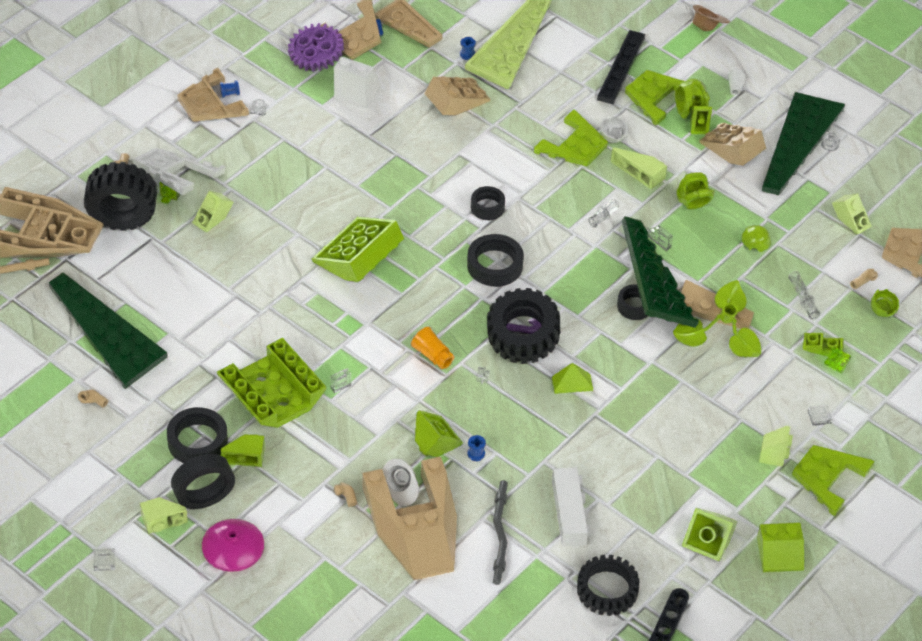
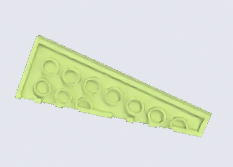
M527 0L465 64V70L509 89L552 0Z

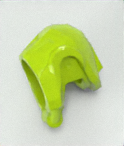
M689 79L676 87L675 103L677 112L683 119L688 117L692 106H709L710 97L702 81Z
M695 172L686 174L680 181L676 195L680 203L693 210L711 202L715 191L709 189V182L705 174Z

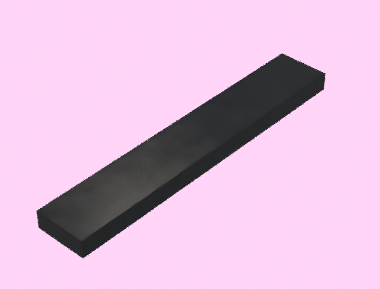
M632 30L628 31L599 91L598 101L614 105L645 40L646 34Z

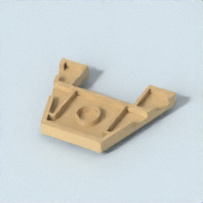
M372 0L358 2L357 7L364 17L338 32L341 33L344 42L342 54L351 60L382 43Z
M215 68L211 75H205L202 77V81L192 84L177 95L178 101L193 122L249 115L248 108L242 100L224 106L211 88L219 85L220 82H225V76L219 68Z
M892 228L882 258L900 269L904 267L911 271V275L914 277L922 278V265L918 264L922 254V229Z

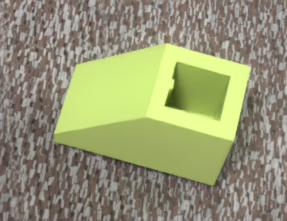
M209 191L192 223L203 231L208 232L226 218L234 202L221 193Z
M858 193L844 195L832 202L838 219L855 234H860L872 227Z
M784 426L763 436L759 463L783 467L784 459L789 458L793 435H789L790 426Z
M160 497L140 503L141 517L148 534L160 532L188 522L186 507Z

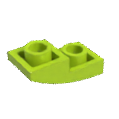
M804 333L803 350L823 356L843 357L844 338H824V333Z

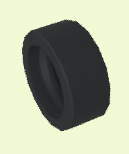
M492 186L479 187L471 195L470 209L472 214L482 220H494L501 217L505 210L504 193ZM491 199L496 201L498 205L483 207L477 202Z
M633 284L623 287L619 292L617 300L619 313L630 320L647 318L648 315H645L643 306L633 307L625 303V300L628 298L636 297L641 299L638 285Z

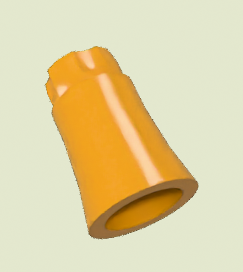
M429 326L421 329L411 341V347L421 352L440 369L449 367L455 358L449 348L442 343Z

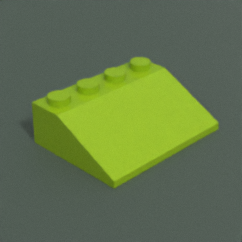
M357 216L311 260L313 263L344 280L359 282L381 260L385 259L393 249L398 247L399 243L404 240V236L396 220Z

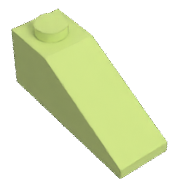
M615 147L612 149L611 163L648 188L653 189L666 178L667 165L655 157Z

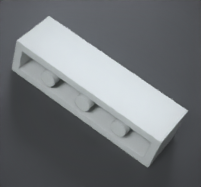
M577 467L553 469L552 486L562 547L587 545V537L591 536L590 524H586L588 510L583 506L585 504V492L581 491L580 488L583 486L582 475H578Z

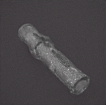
M798 271L790 273L788 278L801 300L800 305L802 308H805L810 319H817L820 316V311L815 304V298L810 295Z

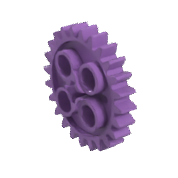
M318 23L316 27L311 24L310 28L305 25V30L298 29L299 34L293 33L294 38L289 39L288 53L290 60L293 61L295 66L298 65L299 69L304 67L305 71L311 68L312 72L315 71V68H318L319 71H321L322 67L328 69V64L334 66L333 61H339L338 56H342V51H344L342 35L338 33V29L334 30L333 26L328 28L325 23L321 27L320 23Z

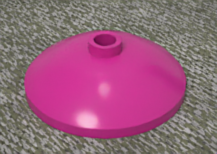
M226 519L214 524L206 531L202 540V552L205 559L210 565L222 571L236 572L245 570L253 566L260 559L264 551V538L261 531L254 524L242 519Z

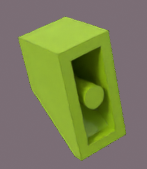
M692 106L690 116L691 134L705 135L709 132L712 107Z
M244 434L221 448V456L227 459L229 465L262 467L265 438L256 434Z

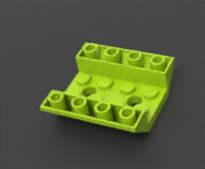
M283 337L266 346L267 356L240 370L232 363L217 371V375L260 425L279 428L309 412L327 389L326 385ZM259 377L266 378V380H264V381L256 380V379L259 378ZM281 402H286V403H287L286 406H282V405H278V404L281 403Z

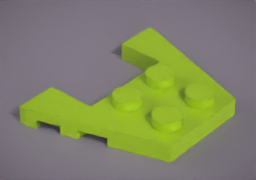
M646 70L625 87V93L637 106L643 109V113L652 119V123L657 126L666 118V112L655 105L673 90L675 91L676 87L685 81Z
M573 109L564 118V123L576 130L560 146L542 139L534 147L533 153L540 155L541 152L549 154L548 157L565 158L567 162L588 167L607 148L608 141Z
M813 445L793 469L792 475L808 491H812L818 497L817 500L822 505L825 504L829 508V512L835 516L844 505L845 500L828 490L846 468L865 478L874 466L875 461Z

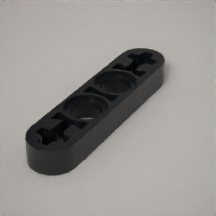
M676 588L671 592L649 641H672L688 605L689 594L686 590ZM678 597H682L678 606L675 605L676 599H678ZM673 611L678 616L676 618H670L667 616L666 613ZM663 627L668 628L670 633L662 634L659 629Z

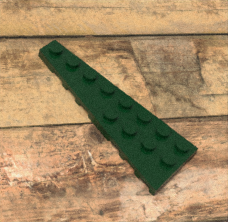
M794 93L762 186V192L778 196L781 194L791 177L797 173L801 164H804L808 155H811L824 134L830 130L834 121H837L838 116L844 111L845 104L803 93Z
M624 216L622 225L645 315L696 328L699 323L698 319H694L691 314L692 308L687 307L684 302L686 299L684 294L678 291V284L669 268L664 267L662 263L663 258L656 253V245L648 239L649 233L642 221Z
M64 272L49 282L52 292L64 304L66 311L75 319L77 326H80L83 330L85 337L96 352H99L105 364L110 367L113 375L119 379L124 389L168 358V354L164 349Z

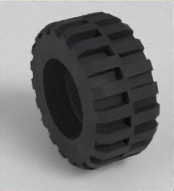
M110 162L109 165L103 164L93 170L87 179L84 207L90 217L92 216V218L103 223V227L107 226L112 230L120 229V231L134 230L137 226L145 225L154 215L157 185L149 173L146 174L143 168H137L135 164L131 163L129 165L126 162ZM112 194H121V195L128 196V197H130V198H128V199L116 198V197L112 196Z
M516 288L515 291L511 292L509 290L504 292L503 297L500 295L495 299L496 303L491 304L490 311L487 313V334L490 345L493 346V350L496 353L500 352V357L503 359L509 358L510 362L513 363L521 361V364H527V361H532V363L538 362V358L544 359L548 356V351L550 353L554 351L561 334L560 312L557 310L555 302H551V298L548 295L543 296V292L536 290V292L532 291V288H526V290ZM522 316L534 318L542 325L536 332L529 335H517L506 328L511 320Z

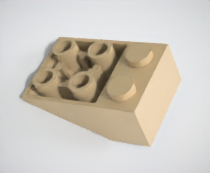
M433 77L424 93L442 115H458L491 100L486 95V92L478 86L476 80L470 77Z
M727 123L718 124L714 130L706 133L699 140L702 145L730 164L742 166L766 149L761 129Z

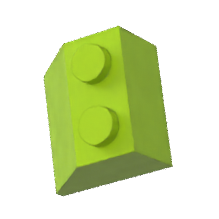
M801 523L760 524L757 544L763 572L804 571V538Z

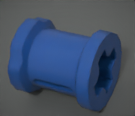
M465 37L460 41L462 46L460 57L470 60L475 54L474 47L476 41L472 37Z
M234 80L231 83L220 82L222 98H225L227 95H240L238 80Z
M480 435L471 436L468 439V458L476 462L481 461L485 457L484 448L486 441Z

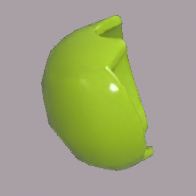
M760 225L748 226L741 235L742 243L749 250L755 248L759 252H763L771 244L768 230Z
M878 289L871 298V308L880 317H890L897 313L899 299L888 289L880 291Z

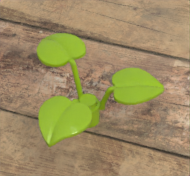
M738 280L725 284L716 293L715 304L722 310L707 327L703 328V323L698 319L699 323L696 328L678 323L673 330V335L678 341L687 346L696 347L706 341L705 331L709 330L721 319L723 323H732L735 335L729 340V348L735 355L745 358L761 355V344L757 335L748 328H741L739 332L736 330L737 320L735 317L738 312L745 308L747 303L746 296Z

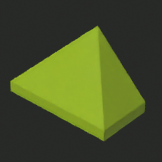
M574 363L569 364L552 376L554 394L593 391L590 373Z

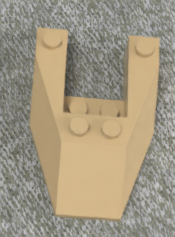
M5 187L0 195V215L25 220L19 234L0 230V258L61 257L90 253L103 228V223L57 198Z
M441 457L421 461V477L430 502L406 508L395 509L382 469L362 473V488L377 534L413 580L454 572L457 514Z

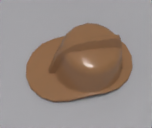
M693 5L695 10L693 24L703 31L713 30L719 22L730 23V20L715 14L703 6Z

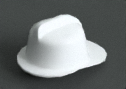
M402 459L389 460L383 467V473L391 497L398 505H411L419 495V486L414 469Z

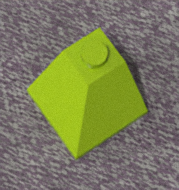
M418 410L416 413L415 442L418 444L419 451L422 454L439 457L463 444L442 416Z
M695 508L681 546L720 561L731 541L738 521L719 513Z

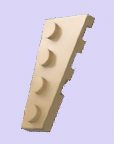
M395 0L375 13L376 19H380L382 23L428 48L443 39L442 34L405 0Z
M685 280L681 293L686 298L684 302L687 307H691L693 310L691 314L713 321L722 310L715 304L716 294ZM746 308L738 312L735 317L737 320L736 328L749 329L754 312ZM721 319L717 321L718 323L732 326V323H723Z

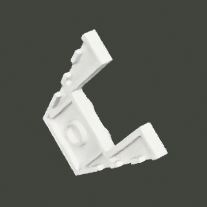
M158 148L134 158V164L138 168H143L146 173H149L152 177L181 195L192 191L194 183L171 174L185 166L212 178L225 173V166L221 165L220 168L213 167L212 163L203 161V164L198 163L192 157L180 158L177 157V153Z

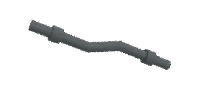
M505 480L500 481L499 490L495 495L496 506L493 524L499 540L497 559L494 560L493 564L494 576L492 583L495 585L501 584L502 573L506 568L505 556L508 542L501 522L503 508L507 503L508 497L506 494L508 482Z

